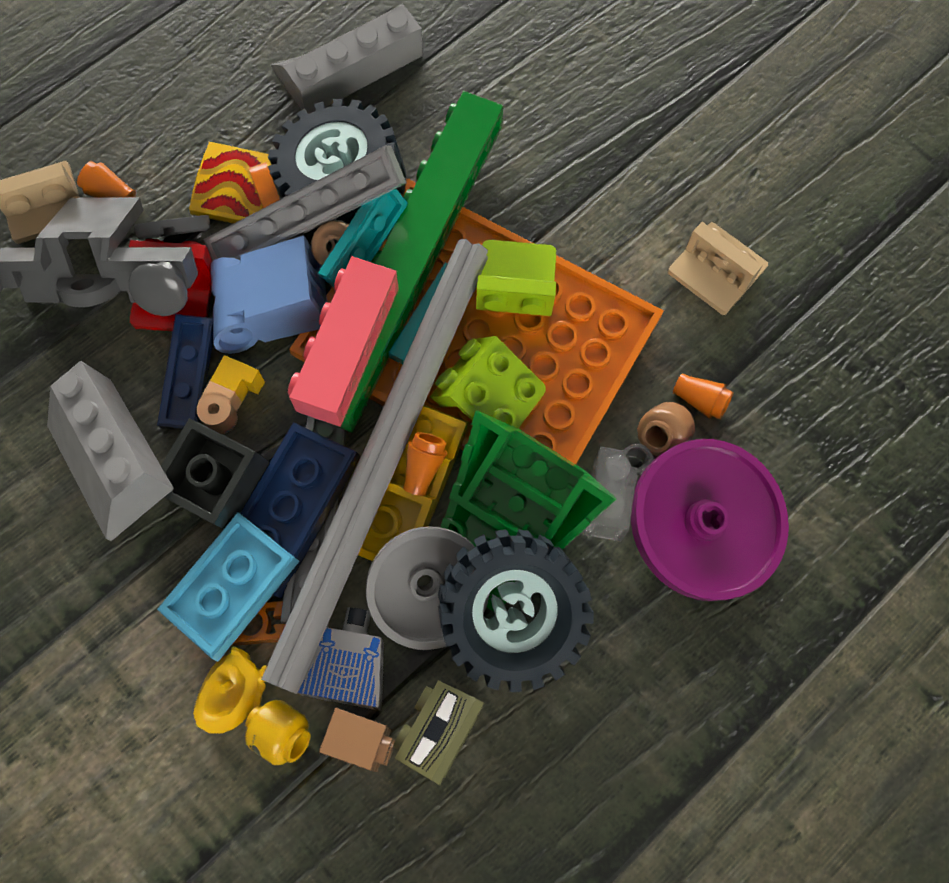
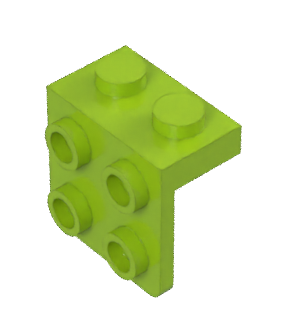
M500 240L484 241L482 246L488 250L486 254L488 259L481 275H478L476 310L552 316L556 294V282L554 281L556 248L545 244Z
M497 336L469 340L459 351L458 355L461 358L453 368H448L439 376L435 383L437 388L430 398L440 407H458L472 421L475 411L478 410L519 428L546 391L545 384Z

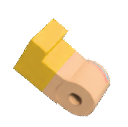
M224 355L198 402L197 415L206 427L220 434L231 431L237 423V411L248 391L259 394L265 383L259 370Z

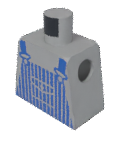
M348 607L343 630L326 627L298 693L300 695L381 711L384 642L381 637L367 635L371 617L370 611Z

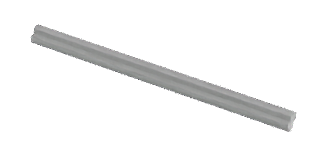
M460 239L457 242L261 680L292 693H298L478 282V275H481L486 264L488 250L481 244H472L467 239Z

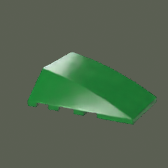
M477 410L473 417L468 443L464 447L461 457L462 463L456 482L451 490L446 516L442 520L441 528H446L462 535L475 547L474 539L482 535L489 541L496 539L495 531L506 529L510 536H517L518 529L529 531L533 538L538 539L539 535L549 539L554 547H559L563 550L617 498L587 471L522 430ZM501 584L493 588L489 595L487 608H489L493 612V595L501 599L504 604L506 603V601L501 598V595L498 590V587Z

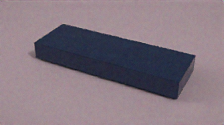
M175 314L157 426L160 428L182 430L189 418L198 423L201 422L197 415V405L207 384L213 346V318Z

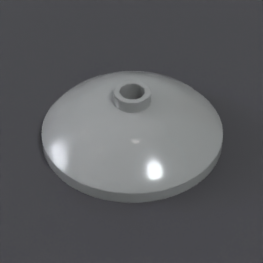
M419 527L397 535L378 552L368 571L366 600L374 622L388 638L402 646L418 650L446 647L438 606H440L438 597L440 584H445L444 572L448 564L450 563L453 566L457 564L456 554L464 546L468 551L475 548L469 540L446 528ZM421 576H431V581L428 585L419 586L417 584ZM490 593L484 602L483 614L487 607Z

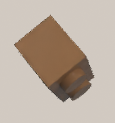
M335 708L319 752L346 763L357 765L360 768L377 772L380 764L388 765L395 740L390 738L391 730L386 725Z

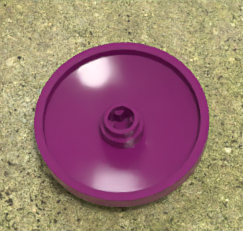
M697 439L683 442L665 451L654 459L642 473L631 502L632 533L645 564L666 586L677 593L693 599L722 601L744 596L764 584L775 572L787 546L789 531L788 512L783 494L769 470L751 453L725 441Z

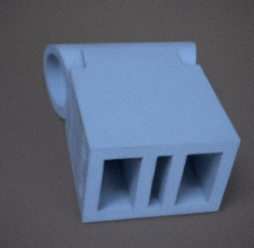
M304 235L242 254L240 260L223 257L211 262V291L215 296L213 307V341L218 351L227 354L239 353L255 345L258 340L268 342L320 329V313L327 302L325 280L318 274L322 266L315 260L311 245Z

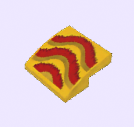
M209 142L195 180L189 207L190 214L196 216L209 215L210 219L236 223L263 209L248 168L265 162L270 166L268 154Z

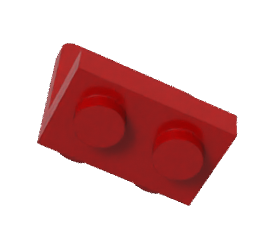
M153 238L145 239L144 241L130 240L129 247H191L198 276L191 288H187L188 300L184 308L176 314L208 318L212 293L210 265L213 260L206 245H201L194 241L166 243ZM132 303L130 323L135 329L173 331L175 314L168 316L154 315L142 309L137 303Z

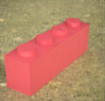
M351 256L346 269L341 268L334 284L335 295L331 303L326 302L319 317L320 329L316 338L310 337L304 350L305 363L300 373H294L288 386V395L296 412L341 427L398 292L396 270Z

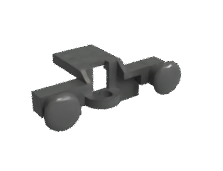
M140 197L69 198L36 237L35 248H0V292L3 288H20L25 302H63L72 307H90L110 300L120 291H127L130 302L137 303L145 311L160 316L174 315L184 308L188 300L187 288H191L198 276V271L191 247H118L144 211ZM68 239L89 240L100 274H75L66 249L69 244Z

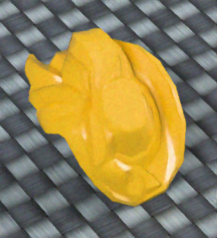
M232 647L231 653L217 661L203 681L193 712L197 727L209 734H222L239 726L248 717L250 712L261 704L262 694L266 689V684L261 678L267 666L264 665L261 669H257L255 663L251 662L250 655L237 647Z

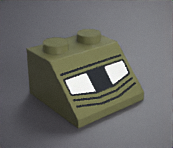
M440 681L437 682L434 689L426 686L414 708L420 712L412 727L407 724L403 726L394 742L393 747L399 750L394 759L441 786L479 717L484 703Z

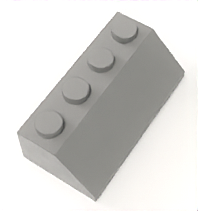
M79 361L50 386L47 427L105 538L112 541L174 488L109 378L84 362Z

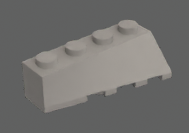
M402 4L303 56L274 63L271 66L301 110L305 108L307 113L310 114L316 111L314 104L324 102L325 107L333 103V99H342L422 57V29Z

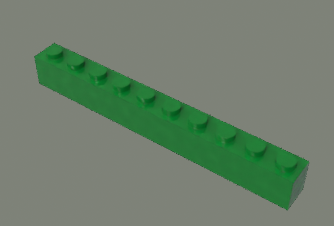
M466 91L462 92L457 104L452 103L450 105L445 120L446 126L443 132L437 131L431 145L432 153L428 161L423 160L417 171V183L414 189H408L404 195L408 205L386 237L387 242L383 249L378 250L371 263L396 270L399 289L341 427H336L353 433L389 360V351L404 329L502 128L503 105Z

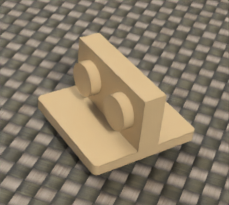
M67 161L0 180V210L7 218L11 237L16 244L36 239L69 198H80L71 167Z
M702 221L693 231L685 251L669 267L668 274L719 313L726 315L766 270L768 262L715 223L711 222L707 225Z

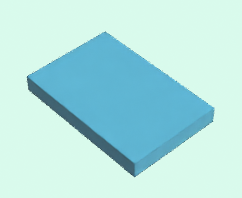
M238 512L157 610L211 659L219 661L299 563V560Z

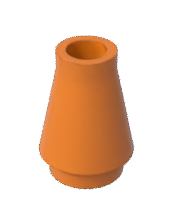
M90 161L85 164L78 175L77 185L83 189L85 195L94 198L136 197V191L126 185L103 163L96 164Z
M684 373L680 375L673 389V394L681 397L709 419L712 416L717 419L723 417L734 392L726 389V384L691 377Z
M417 432L414 435V439L408 442L406 476L403 486L406 492L417 496L426 495L429 485L447 456V452L444 450L446 446L445 440L429 433Z

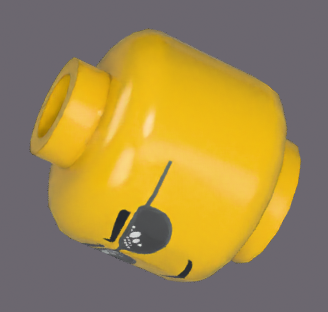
M272 700L263 706L259 705L250 712L246 719L245 741L247 746L272 765H283L287 762L293 763L301 757L309 745L311 734L308 732L309 723L307 718L284 701Z

